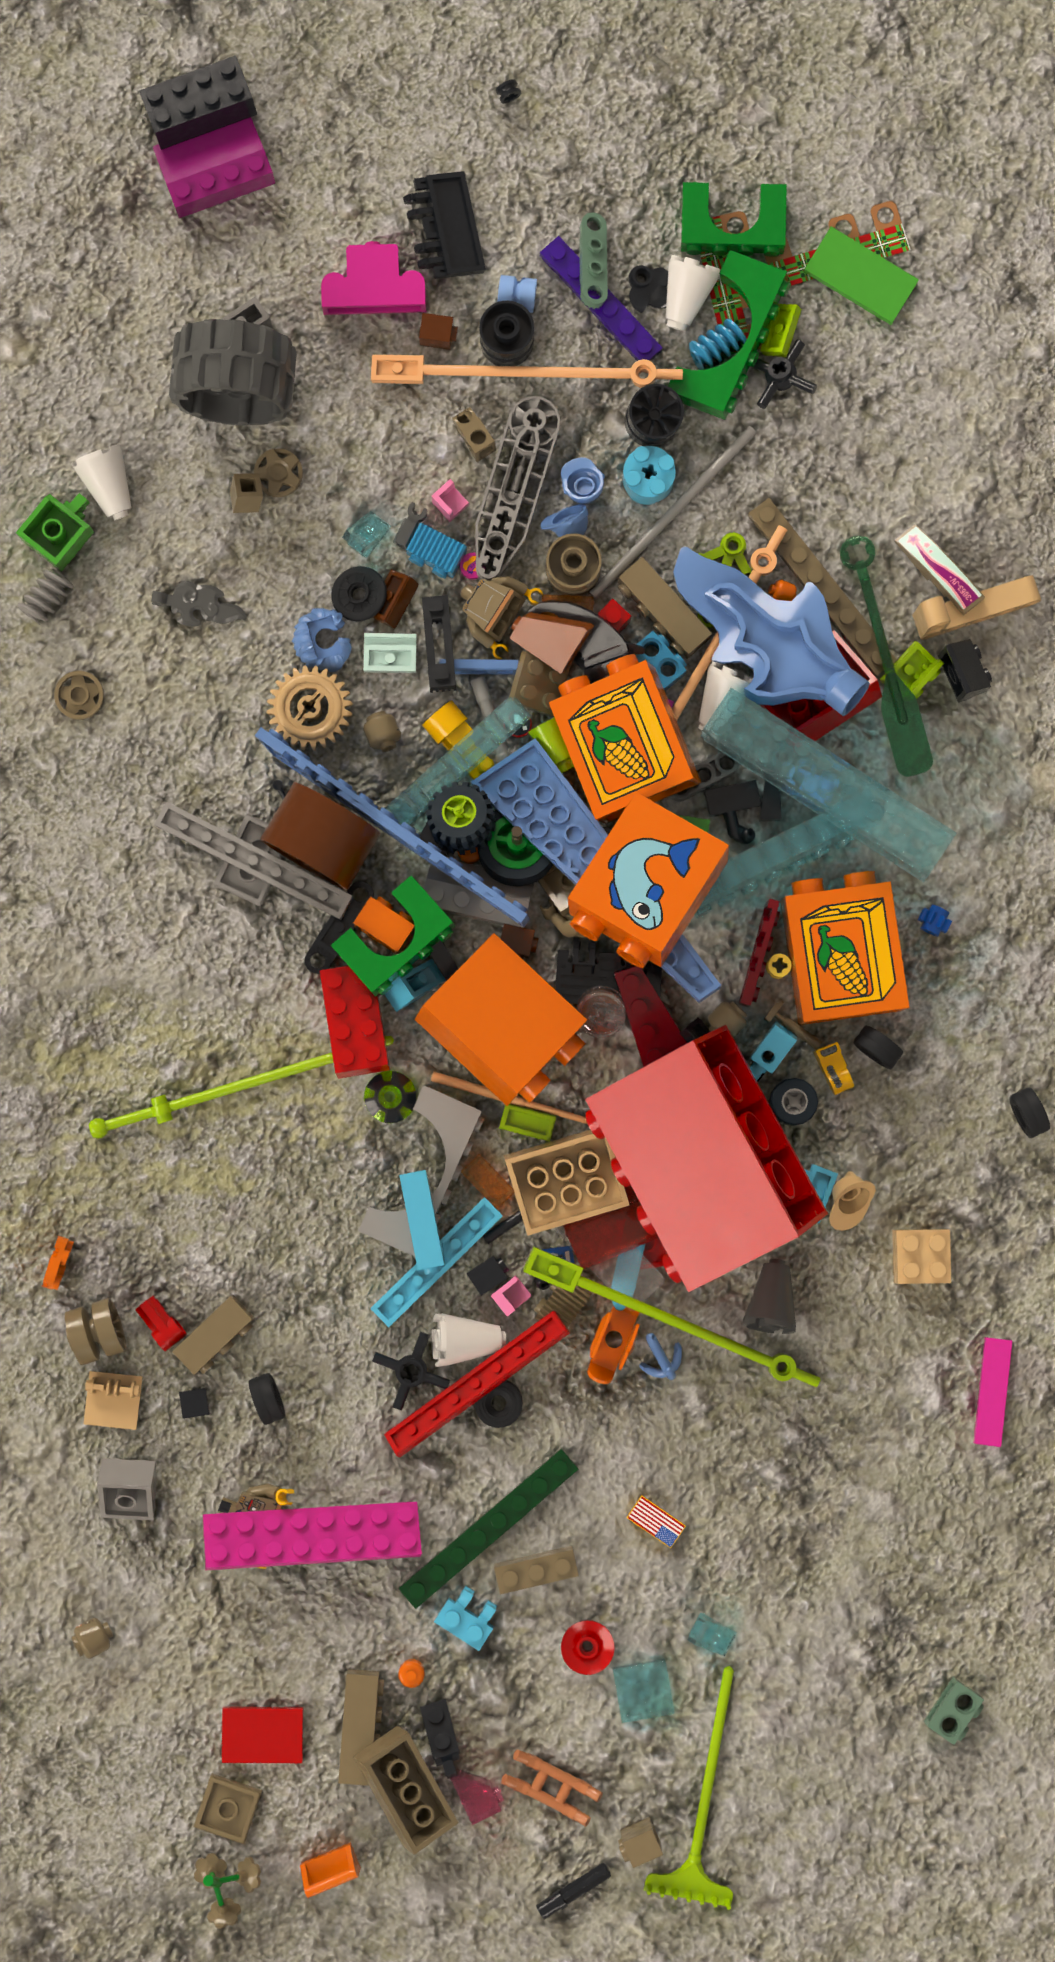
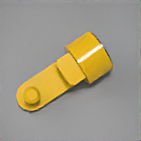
M450 700L432 713L423 722L422 726L438 745L440 743L444 745L474 780L492 768L494 762L472 739L471 736L474 731L466 722L468 718Z

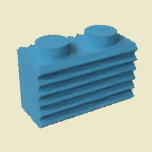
M420 523L406 549V553L410 556L409 561L420 567L426 564L433 568L432 572L445 579L447 576L451 578L455 576L464 555L467 553V546Z

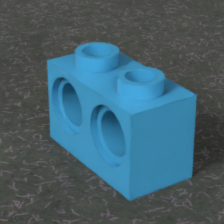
M652 631L637 643V645L643 647L652 645L657 648L658 654L656 656L650 657L644 653L636 654L639 663L647 660L655 667L664 691L668 690L685 676L687 670L684 667L687 664L678 653L674 655L669 650L670 644L661 633L657 635ZM665 665L673 667L675 674L666 677L661 673L660 669Z

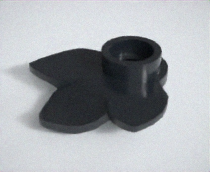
M643 265L634 267L629 273L628 281L632 287L629 299L635 310L642 313L648 304L658 309L666 308L668 271L660 267L650 269ZM638 276L644 277V278H645V282H643V283L638 282V281H637V277H638Z

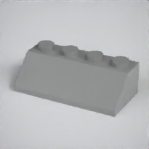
M460 862L463 865L462 869L470 874L473 871L484 879L483 883L489 888L495 886L504 892L506 900L511 903L515 900L527 909L529 908L534 883L526 886H508L490 877L483 867ZM430 864L424 890L445 913L502 926L508 924L524 928Z

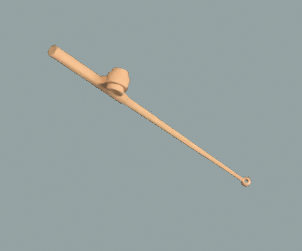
M433 1071L432 1082L501 1101L484 1085ZM517 1096L510 1103L515 1106L527 1107L587 1124L586 1117L534 1101L529 1103L522 1096Z

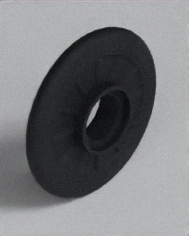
M365 566L352 567L340 574L334 582L331 592L332 604L338 613H342L343 618L355 622L365 621L374 617L384 606L387 597V588L382 576L374 569ZM364 588L365 596L360 600L353 599L354 590Z

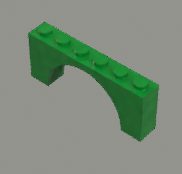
M732 250L729 251L719 274L721 283L734 289L745 300L750 309L752 322L749 336L741 350L730 360L719 366L704 370H690L677 366L676 369H683V380H670L668 385L679 395L683 404L726 420L728 413L732 414L738 400L736 399L739 389L743 390L748 380L747 371L750 366L754 367L759 355L757 349L760 343H765L769 334L767 327L771 320L776 319L780 309L778 303L781 297H786L790 288L787 271Z

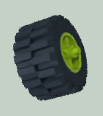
M453 782L450 788L446 785L441 787V793L436 791L433 794L434 801L430 800L428 803L429 810H426V816L435 842H438L439 847L443 850L447 847L448 852L452 854L457 850L459 855H465L467 850H470L471 854L475 853V848L478 846L481 849L485 847V840H491L493 837L491 831H495L496 828L494 810L484 790L480 792L479 786L475 784L470 787L469 782H463L460 786H458L457 782Z

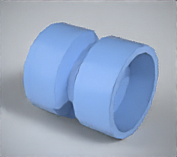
M501 275L497 302L514 301L533 313L537 279L523 277L521 281H517L515 276Z

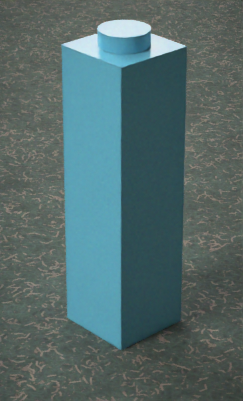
M427 1170L399 1175L417 1269H424V1274L439 1272L440 1266L445 1265Z

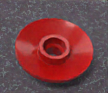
M593 1620L579 1621L570 1626L563 1635L561 1654L567 1666L573 1671L583 1675H593L601 1672L610 1664L614 1655V1640L609 1630L601 1623ZM584 1642H591L592 1648L584 1650L582 1647Z

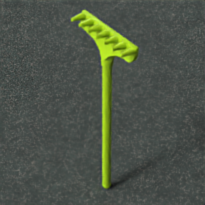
M730 1666L725 1667L722 1674L691 1851L688 1854V1859L679 1869L672 1873L648 1874L643 1889L648 1895L654 1892L659 1893L662 1898L664 1895H670L674 1900H677L678 1897L685 1898L688 1903L691 1900L699 1901L701 1905L707 1902L712 1903L715 1908L718 1905H723L727 1910L731 1909L732 1890L727 1886L711 1881L705 1874L701 1863V1850L734 1670Z

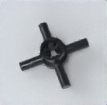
M420 1331L412 1355L404 1356L400 1360L375 1352L372 1362L395 1370L396 1378L401 1383L392 1406L395 1409L402 1410L410 1388L420 1385L423 1381L443 1389L448 1388L450 1380L428 1372L426 1363L422 1359L430 1337L427 1333ZM405 1365H415L419 1370L418 1375H413L412 1379L406 1377Z

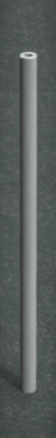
M748 426L589 592L595 600L756 434V431L751 426Z

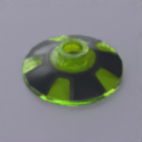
M384 1071L375 1075L368 1082L364 1092V1102L368 1112L376 1120L383 1123H397L406 1119L412 1113L417 1100L416 1089L412 1081L404 1074L396 1071ZM387 1092L394 1093L395 1099L392 1102L385 1100Z

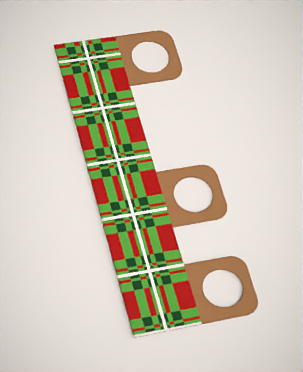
M892 201L874 205L871 208L870 212L876 228L875 232L860 236L855 219L851 214L834 217L828 223L829 228L831 226L835 228L838 221L847 220L852 226V230L847 236L883 258L910 250L897 206ZM883 207L890 208L893 211L894 217L889 223H882L877 218L878 211ZM786 238L784 254L775 257L765 256L767 264L787 271L790 286L814 279L803 271L816 249L792 256Z
M742 211L711 218L713 224L726 233L734 234L727 229V222L734 217L741 219L744 225L739 233L749 230L746 215ZM702 252L700 254L703 266L710 265L719 268L720 271L728 255L727 253L723 256H716L712 252ZM719 274L718 280L710 292L717 325H723L725 319H731L740 327L747 339L751 324H746L743 308H747L748 305L734 289L721 283ZM739 341V342H738V345H739V351H740L744 344H742V343ZM732 347L729 348L731 356L739 352L735 351Z

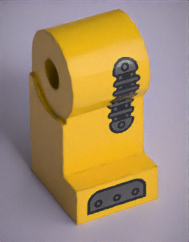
M838 1042L813 1051L834 1095L854 1087Z

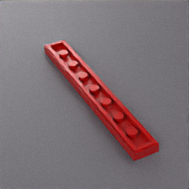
M555 1310L547 1314L386 1432L384 1436L396 1456L402 1457L570 1334L559 1314Z

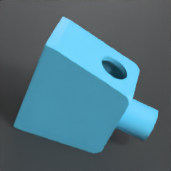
M775 1021L751 1055V1059L754 1062L749 1068L757 1082L760 1081L766 1071L771 1074L775 1071L797 1041V1036L777 1021ZM766 1051H771L774 1053L771 1060H767L763 1057V1054Z

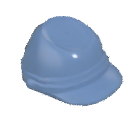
M580 457L567 462L561 470L564 494L579 504H589L598 499L604 487V474L588 458Z
M583 504L566 507L546 517L541 522L540 527L543 530L553 531L558 537L574 533L584 535L588 526V509Z

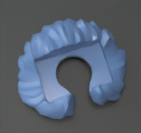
M314 608L311 610V613L302 616L299 619V623L294 626L296 629L292 640L294 650L296 651V656L300 657L301 662L306 663L308 668L318 666V672L326 668L329 672H336L342 668L344 662L349 658L352 648L349 638L339 637V640L327 649L320 648L316 643V635L320 630L330 629L337 631L343 628L345 622L342 620V613H338L334 609Z

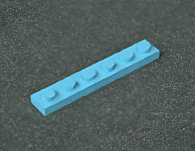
M484 1197L440 1240L445 1265L440 1266L439 1272L424 1274V1269L418 1270L417 1264H415L370 1309L389 1328L503 1215Z

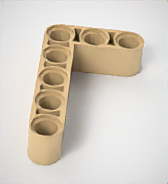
M1026 576L980 591L985 596L984 600L964 616L952 601L944 603L942 596L933 597L921 602L912 615L920 639H929L1042 601L1034 576Z

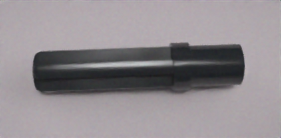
M601 1863L567 1886L553 1892V1895L536 1905L542 1918L545 1920L560 1909L563 1910L568 1907V1904L611 1877L610 1870L605 1863Z

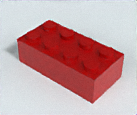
M349 966L320 970L337 1078L341 1079L389 1071L390 1065L379 995L375 997Z

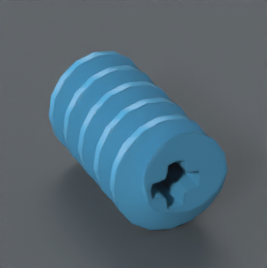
M725 319L723 325L718 324L715 326V331L708 330L706 337L700 335L697 338L698 343L691 341L689 343V350L697 368L704 370L703 364L706 363L712 368L714 366L712 358L721 362L722 357L720 353L723 352L726 356H731L729 348L732 347L735 351H739L738 342L740 341L742 344H745L747 339L734 321Z

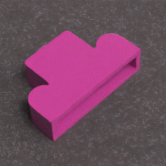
M369 241L365 245H348L346 248L347 277H343L340 273L332 272L324 276L321 283L323 315L426 312L424 277L415 270L406 271L400 276L399 250L396 244H380L377 241Z

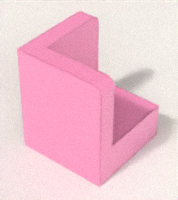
M451 479L431 496L432 504L449 522L469 506V502L455 488L454 482Z
M515 1275L492 1293L491 1297L508 1317L516 1308L531 1297V1293Z

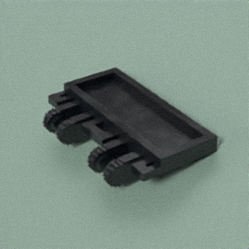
M465 172L426 175L423 178H414L415 191L426 190L427 192L412 193L404 196V204L426 203L427 207L408 211L406 213L409 220L421 219L426 240L437 239V241L415 245L414 251L416 254L437 252L438 256L418 260V268H432L434 279L483 274L486 268Z
M574 937L572 962H568L569 950H558L555 990L570 1004H579L587 993L597 989L610 990L622 1000L614 972L634 965H631L626 960L625 965H621V956L618 953L599 952L598 964H595L596 941L590 940L588 943L589 962H578L581 946L580 938ZM647 962L642 970L660 998L662 967L652 962L651 967H647Z

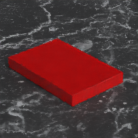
M223 1707L222 1763H303L304 1707Z

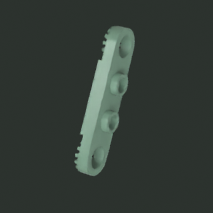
M592 212L587 213L583 217L579 227L580 298L588 308L598 309L602 307L608 296L607 223L600 214ZM589 221L590 223H592V221L593 223L596 222V225H598L599 230H591L587 226V223H589ZM588 291H597L596 293H599L600 298H591L588 295Z

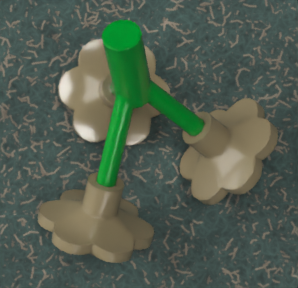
M209 1853L205 1858H199L196 1861L195 1866L197 1870L194 1872V1879L202 1883L205 1888H214L217 1901L211 1905V1911L208 1913L207 1919L210 1923H214L216 1928L222 1929L226 1925L236 1924L238 1921L237 1916L241 1913V1907L239 1904L234 1903L231 1898L223 1899L220 1887L223 1883L236 1881L244 1887L247 1893L253 1892L261 1884L259 1877L261 1870L259 1865L254 1863L252 1857H246L244 1861L239 1862L238 1871L234 1875L225 1877L226 1862L223 1859H218L216 1854Z

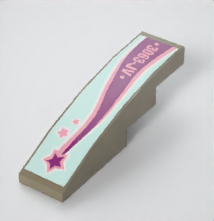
M916 524L894 541L927 581L930 579L945 598L948 597L963 616L984 600L985 596L967 575Z

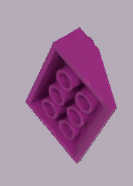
M251 117L162 150L159 144L152 146L179 219L276 184L271 166Z

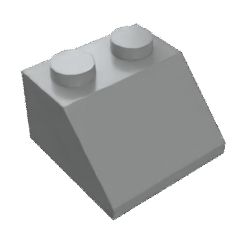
M102 1458L97 1482L101 1518L154 1520L157 1484L156 1461Z

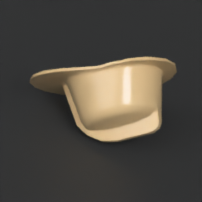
M848 1171L845 1177L837 1181L832 1188L834 1204L829 1216L830 1225L836 1230L843 1231L853 1228L862 1221L874 1197L875 1185L869 1181H863L854 1172Z

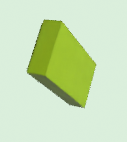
M509 1104L504 1107L499 1129L550 1142L557 1116Z

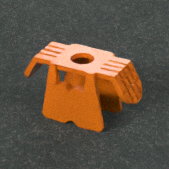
M613 1305L611 1312H608L601 1319L590 1346L591 1361L587 1374L592 1380L600 1384H609L614 1377L618 1363V1370H622L635 1346L640 1324L637 1323L635 1326L634 1324L640 1312L628 1307L618 1311ZM610 1331H617L621 1334L622 1343L620 1346L611 1348L606 1344L605 1338Z

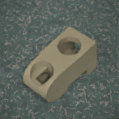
M470 407L452 418L456 429L469 447L476 462L496 451L494 439Z

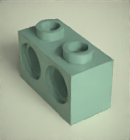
M952 1677L924 1719V1723L927 1727L955 1745L957 1740L961 1741L966 1736L969 1729L967 1725L971 1719L977 1718L984 1707L982 1704L984 1699L961 1681ZM961 1695H969L970 1701L966 1706H957V1700ZM948 1717L955 1719L952 1728H942L944 1719Z

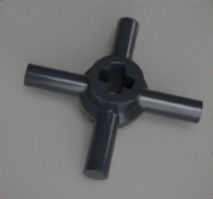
M797 339L785 358H775L770 363L759 358L757 359L753 368L764 372L768 383L767 388L757 402L760 408L766 409L777 390L785 391L792 385L808 393H815L817 384L797 376L794 362L805 346L801 340Z

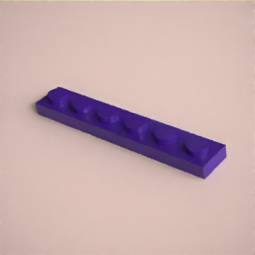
M558 235L540 251V257L581 300L580 258ZM609 289L607 299L602 307L598 309L588 308L636 361L643 359L651 361L662 352V346ZM588 291V295L591 298H600L599 293H596L597 291Z

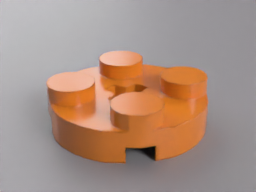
M58 1236L54 1246L55 1251L51 1255L42 1287L58 1290L74 1244L73 1241Z

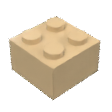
M950 1229L892 1230L894 1283H951Z

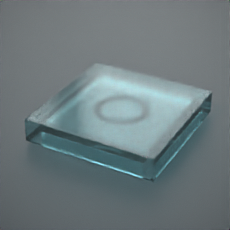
M665 1659L613 1668L622 1723L675 1714Z

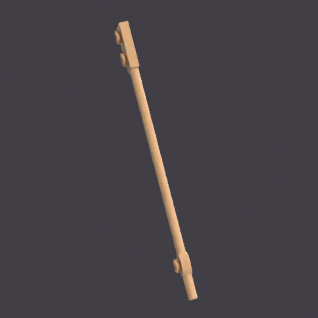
M372 355L371 366L372 383L423 384L424 375L631 379L634 385L642 388L646 385L654 384L656 379L683 380V369H656L651 361L645 359L638 360L631 368L425 365L424 355ZM642 372H646L648 377L642 379L639 375Z
M778 525L766 548L757 549L751 556L750 566L752 572L748 578L755 584H757L761 576L772 573L776 567L777 558L775 551L788 531L783 526ZM760 559H766L768 565L762 567L759 565L758 561ZM718 632L714 635L672 708L676 721L711 663L714 652L719 645Z

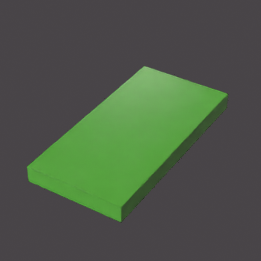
M832 226L803 271L889 325H892L919 279Z

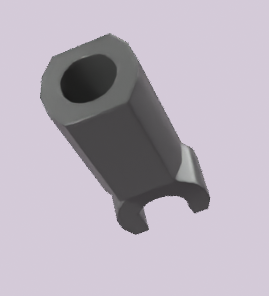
M414 502L409 505L408 518H404L393 540L396 546L404 550L407 549L419 522L424 521L427 517L428 511L426 508L423 509L420 515L413 513L415 509Z

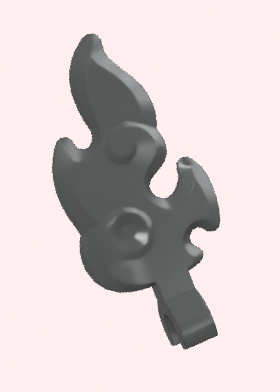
M183 581L176 586L173 595L153 591L152 605L170 606L173 614L177 612L181 614L177 622L185 626L196 627L201 624V621L193 616L195 610L201 612L204 620L214 621L219 624H226L237 619L246 620L247 618L246 613L239 606L219 603L218 598L224 597V593L211 585H196L190 581Z

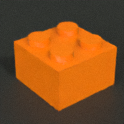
M370 896L353 924L357 929L395 954L403 952L415 933L412 917L403 911H400L399 914L392 911V904L382 897L378 896L377 899H374Z

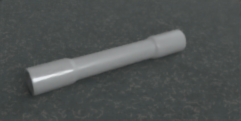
M479 677L473 679L470 683L477 704L480 706L495 753V760L498 764L508 757L510 753L507 751L496 717L486 678Z

